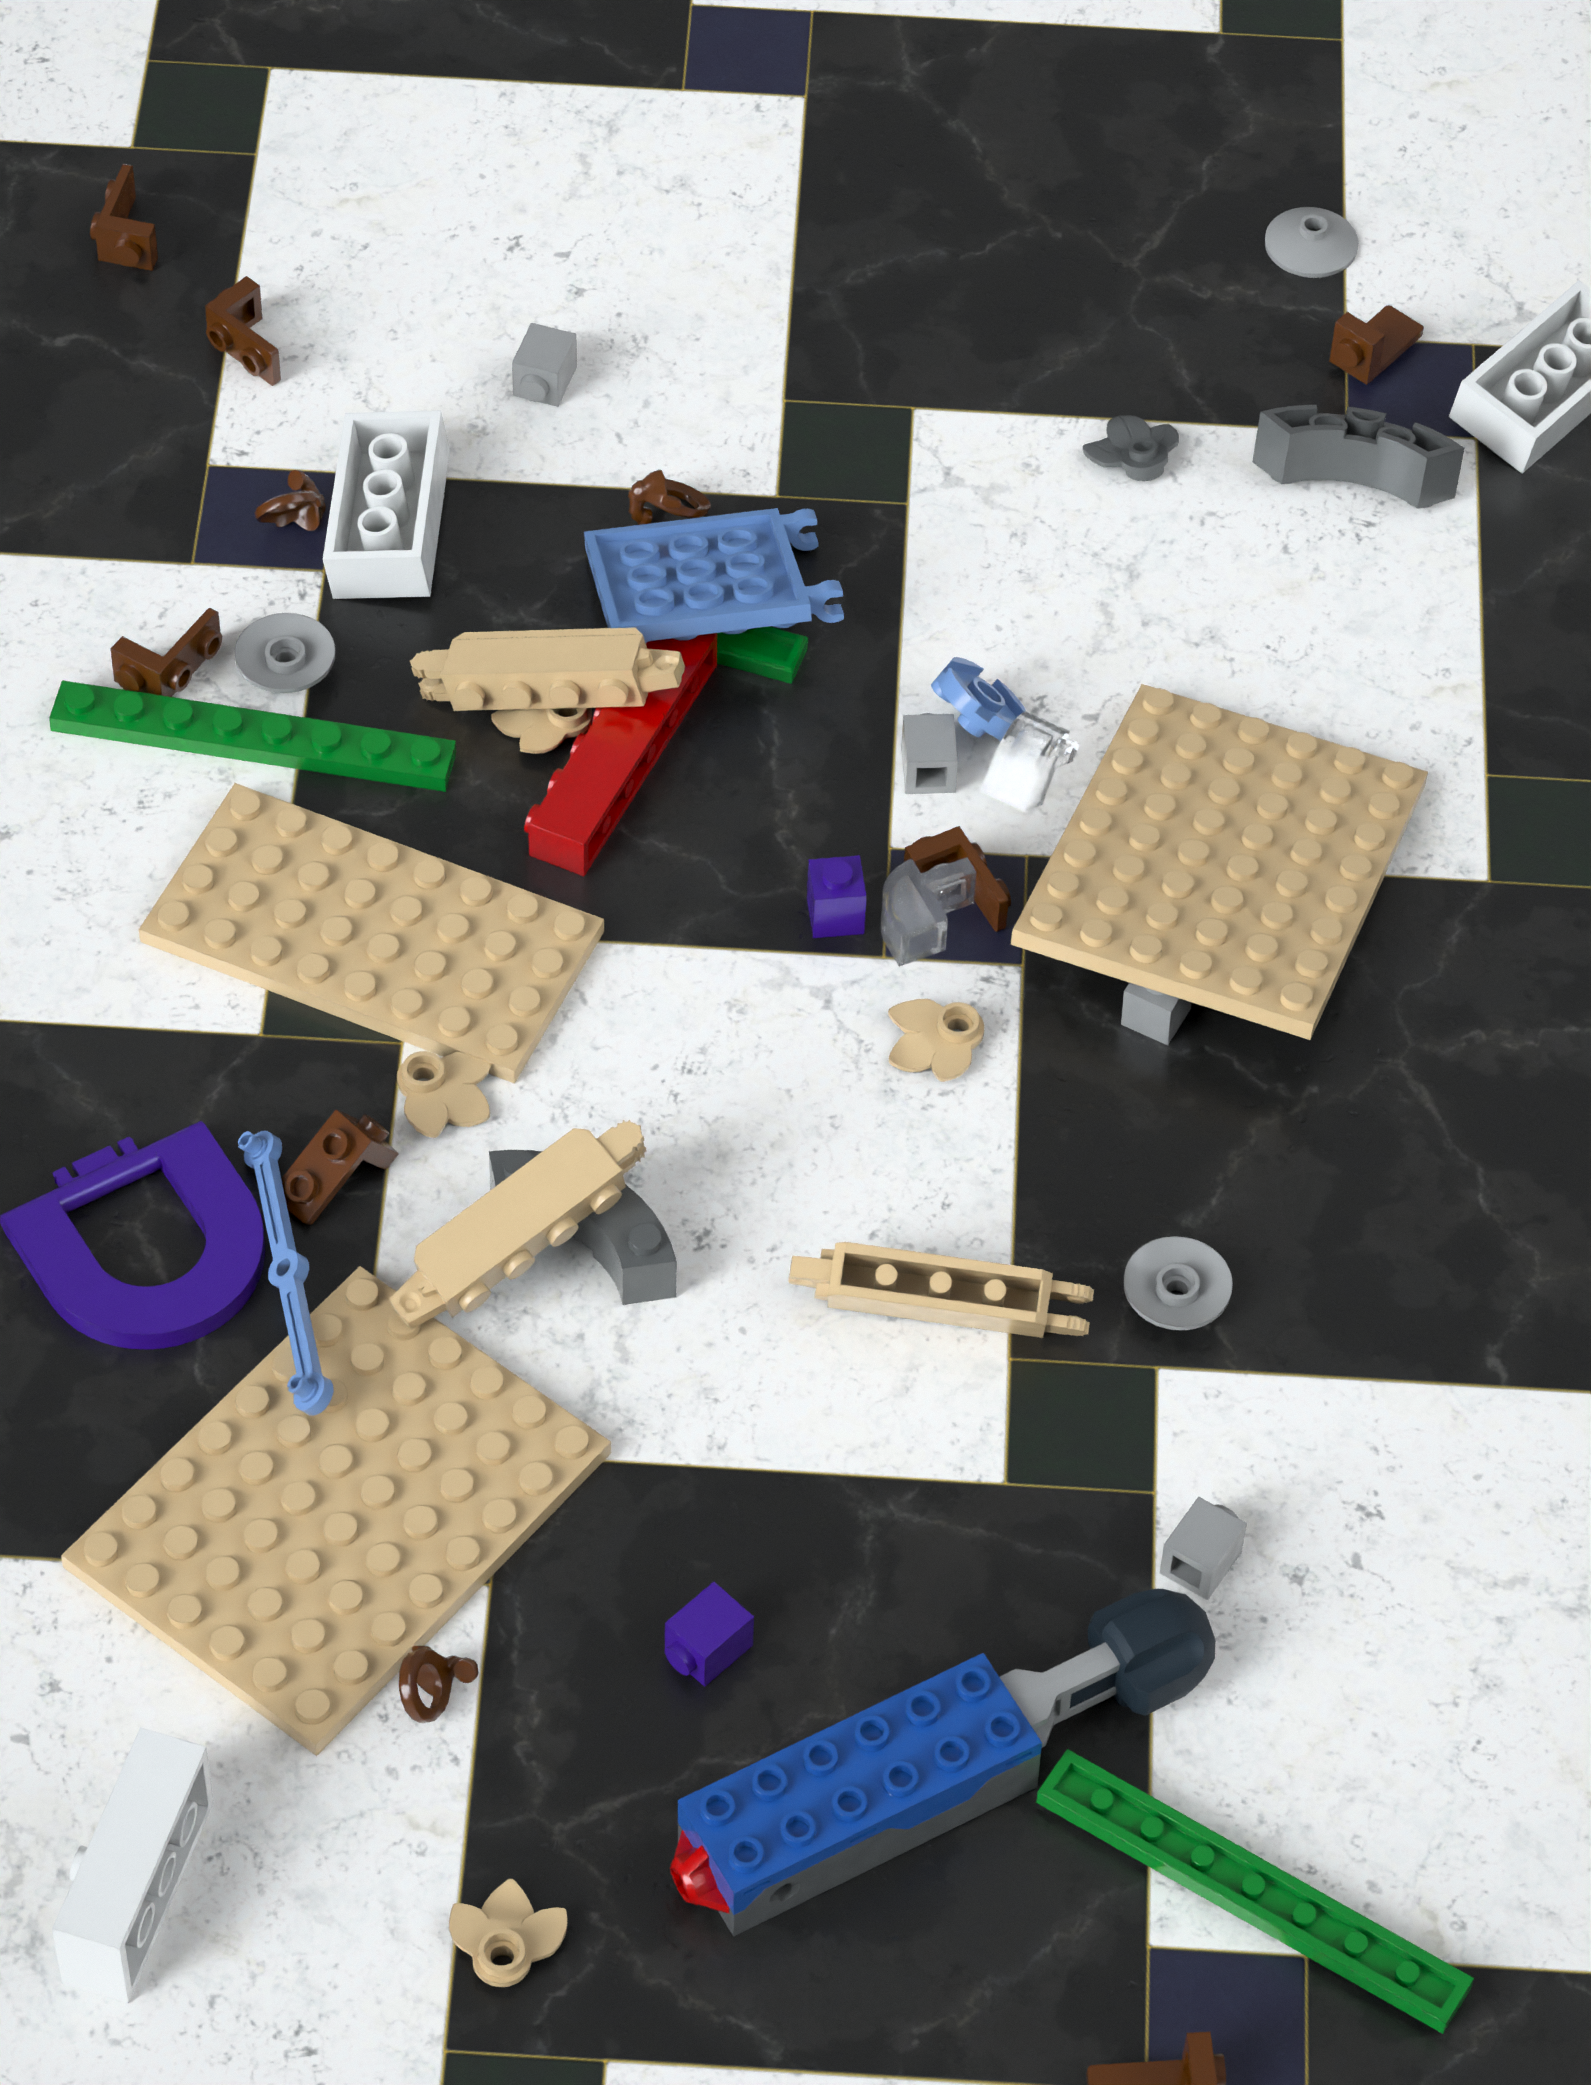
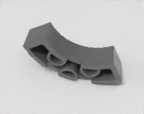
M1297 405L1260 411L1252 462L1280 484H1291L1305 480L1351 482L1390 493L1419 509L1428 508L1433 504L1455 498L1465 448L1447 436L1419 423H1415L1412 430L1385 422L1386 413L1347 406L1346 415L1317 413V405Z
M489 1151L490 1190L542 1151ZM625 1184L626 1188L621 1191L622 1196L618 1202L601 1214L592 1212L577 1224L579 1226L578 1230L572 1238L580 1241L593 1251V1258L603 1266L614 1281L620 1294L622 1305L676 1298L677 1261L670 1239L653 1210L638 1194Z

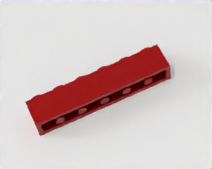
M717 633L698 635L690 640L671 638L648 641L646 643L647 649L679 651L681 653L685 669L679 687L648 692L644 706L596 707L591 727L586 734L580 733L576 737L568 763L564 769L558 768L555 770L550 779L547 795L541 805L534 804L527 815L524 831L529 834V856L583 877L586 875L716 668Z

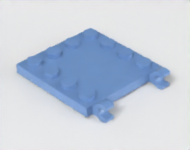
M778 508L584 532L585 550L607 627L636 628L643 634L645 643L671 638L690 640L698 635L720 632L739 634L747 629L768 626L788 628L800 622L812 621L811 614H815L823 622L836 623L844 619L841 604L825 605V602L830 598L842 597L843 590L840 582L836 580H826L813 586H805L790 543L802 551H809L819 547L815 532L799 533L805 526L817 525V518L812 509H800L794 513L780 515Z

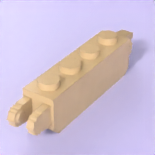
M636 628L464 632L452 639L449 649L432 650L430 652L428 650L425 652L421 651L419 654L416 653V656L410 660L414 676H417L418 679L423 678L418 683L423 699L426 698V701H450L454 711L639 707L645 705L648 692L679 687L685 669L679 651L647 649L643 634Z
M623 1120L622 1123H617V1127H611L597 1139L589 1130L573 1128L416 1246L414 1256L417 1271L389 1298L391 1305L410 1329H413L444 1311H447L453 1318L462 1310L468 1313L477 1309L490 1297L491 1288L506 1277L512 1280L525 1273L533 1265L536 1254L550 1244L553 1247H557L569 1240L578 1230L579 1226L577 1224L592 1212L601 1214L614 1206L622 1196L621 1191L626 1188L623 1175L636 1166L635 1163L637 1161L641 1162L640 1159L645 1157L644 1153L647 1152L643 1142L645 1140L644 1136H642L641 1125H636L630 1120L628 1122Z
M851 1242L836 1243L835 1249H822L820 1258L792 1256L789 1272V1284L816 1288L815 1298L828 1301L827 1308L1043 1338L1044 1332L1068 1334L1071 1336L1088 1334L1090 1322H1087L1086 1319L1078 1316L1047 1313L1049 1299L1083 1304L1093 1301L1094 1289L1090 1286L1052 1280L1053 1273L1043 1269Z

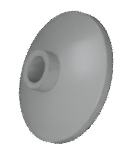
M1300 207L1285 211L1271 221L1265 234V248L1271 260L1283 270L1301 277L1322 278L1335 275L1351 265L1357 254L1358 237L1351 224L1340 215L1322 208Z
M277 613L254 621L243 630L235 645V662L241 675L255 687L275 693L298 692L314 686L326 677L335 660V644L330 632L315 619L297 613Z
M1163 1237L1150 1241L1132 1255L1124 1273V1291L1131 1307L1146 1321L1170 1330H1191L1213 1322L1224 1312L1232 1294V1275L1222 1256L1207 1244L1187 1237ZM1177 1290L1182 1292L1183 1295H1175L1170 1293V1291Z

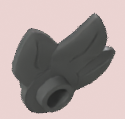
M1119 415L1108 421L1106 427L1107 438L1084 444L1083 453L1097 465L1102 467H1123L1129 478L1136 481H1150L1163 474L1164 466L1168 463V452L1178 446L1179 434L1170 424H1162L1150 428L1143 419L1137 416Z

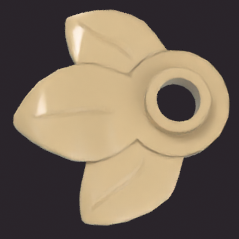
M592 708L498 710L491 714V719L494 725L505 735L520 738L519 746L521 752L538 754L557 748L565 738L575 737L587 731L592 723Z
M915 999L897 1004L888 1010L890 1019L905 1033L890 1052L889 1063L892 1066L906 1072H922L931 1068L935 1077L941 1082L955 1079L969 1068L972 1059L971 1050L981 1043L984 1036V1022L974 1007L962 1002L950 1003L943 1007L930 999ZM959 1029V1030H963V1031H962V1032H956V1031H952V1030Z
M419 1051L409 1055L397 1072L398 1088L406 1097L404 1115L416 1131L424 1136L436 1138L443 1131L447 1122L454 1126L470 1127L487 1121L490 1118L489 1104L476 1084L488 1075L491 1065L461 1052H455L442 1058L428 1051ZM421 1078L430 1079L428 1081H418Z
M513 1879L506 1880L494 1890L484 1903L482 1909L463 1903L453 1904L449 1918V1932L453 1942L461 1950L472 1956L473 1968L477 1976L485 1983L495 1987L512 1986L524 1979L530 1970L532 1962L547 1958L557 1951L562 1944L567 1930V1912L565 1908H548L534 1913L528 1897ZM500 1955L508 1956L513 1960L507 1965H495L492 1963V1960Z

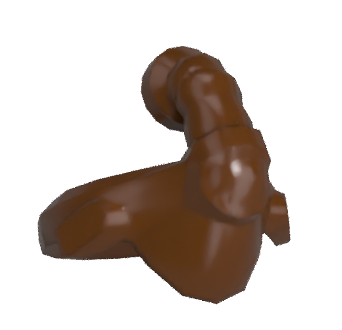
M660 469L650 472L643 480H637L632 485L628 494L630 499L629 513L638 525L651 524L652 510L651 508L644 507L646 502L666 512L686 518L704 517L711 508L710 501L704 494L684 483L666 479L663 471ZM676 497L686 500L687 502L692 504L696 509H691L689 507L682 505L681 500Z
M292 470L288 475V485L297 492L283 494L265 501L257 507L255 517L258 522L275 523L277 527H283L291 522H295L307 531H314L320 526L323 514L326 511L325 498L323 494H320L314 481L308 475H305L302 470Z
M413 1646V1652L408 1653L403 1659L399 1671L400 1697L406 1713L412 1720L419 1723H429L437 1720L445 1711L449 1702L454 1677L463 1683L474 1681L479 1673L478 1664L475 1660L467 1657H444L429 1646ZM417 1683L425 1692L433 1696L430 1708L426 1707L422 1702Z

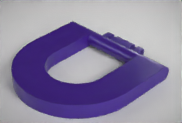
M202 1121L139 1150L134 1144L133 1139L128 1136L117 1142L118 1149L123 1156L118 1157L109 1145L73 1162L72 1168L77 1176L75 1178H72L64 1166L53 1172V1178L58 1188L0 1215V1224L6 1236L54 1310L77 1331L92 1339L116 1347L144 1350L162 1349L192 1342L208 1335L228 1322L247 1303L256 1289L264 1266V1230L257 1203ZM161 1170L202 1230L206 1238L205 1249L198 1263L177 1280L163 1285L147 1287L126 1284L113 1278L102 1269L66 1213L155 1171Z

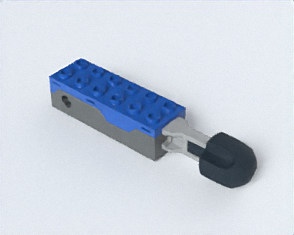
M1159 1588L1133 1593L1094 1612L1088 1626L1090 1650L1043 1673L1014 1669L999 1677L985 1654H979L679 1799L678 1845L670 1871L680 1895L688 1903L718 1910L734 1937L1037 1788L1041 1748L1046 1746L1055 1724L1114 1696L1119 1705L1129 1707L1133 1712L1146 1716L1185 1697L1204 1679L1215 1660L1216 1642L1206 1612L1189 1596L1183 1593Z

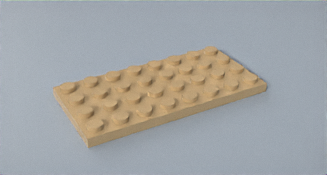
M234 783L140 926L139 937L140 942L440 1056L445 1057L455 1052L464 1053L489 1063L491 1070L488 1074L515 1083L603 935L604 919Z

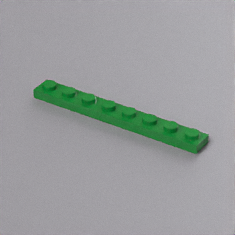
M64 680L61 681L49 717L50 729L53 732L446 792L456 757L455 740Z
M1069 1749L1065 1751L1037 1792L1036 1803L1442 2034L1472 1988L1473 1977Z

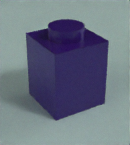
M860 855L808 859L807 902L813 938L864 934L866 890Z
M713 1582L665 1622L666 1658L680 1674L685 1676L692 1675L705 1687L753 1646L754 1616L719 1585Z

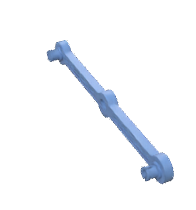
M246 1131L240 1136L238 1147L244 1151L245 1163L255 1170L273 1257L268 1271V1279L280 1291L296 1374L289 1379L287 1387L289 1388L288 1391L294 1394L296 1408L309 1416H315L327 1408L334 1390L332 1381L322 1375L303 1285L309 1272V1262L306 1257L296 1252L278 1166V1159L282 1152V1142L280 1138L268 1131H260L255 1135Z

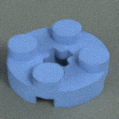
M960 657L952 658L931 684L933 691L940 698L951 703L961 713L958 717V722L970 734L980 738L987 732L999 741L1010 744L1027 725L1024 722L1028 717L1027 711L1020 700L999 679H996L990 685L980 678L979 675L984 668L976 663Z

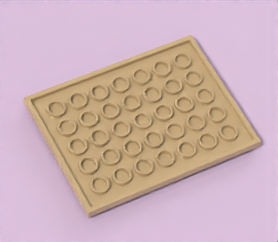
M1141 684L1012 931L1010 945L1311 1040L1425 788L1428 772L1402 762H1395L1362 752L1353 747H1346L1323 740L1308 733L1297 732L1265 722L1259 718L1245 716L1219 708L1210 703H1203L1170 693L1165 689Z
M361 1266L310 1314L322 1375L330 1379L333 1384L334 1393L326 1409L315 1416H309L296 1408L294 1394L289 1392L287 1387L289 1379L296 1374L288 1335L61 1555L63 1568L316 1756L400 1671L403 1659L408 1653L413 1652L412 1647L424 1646L611 1454V1441L434 1317L410 1329L391 1305L389 1298L396 1291Z

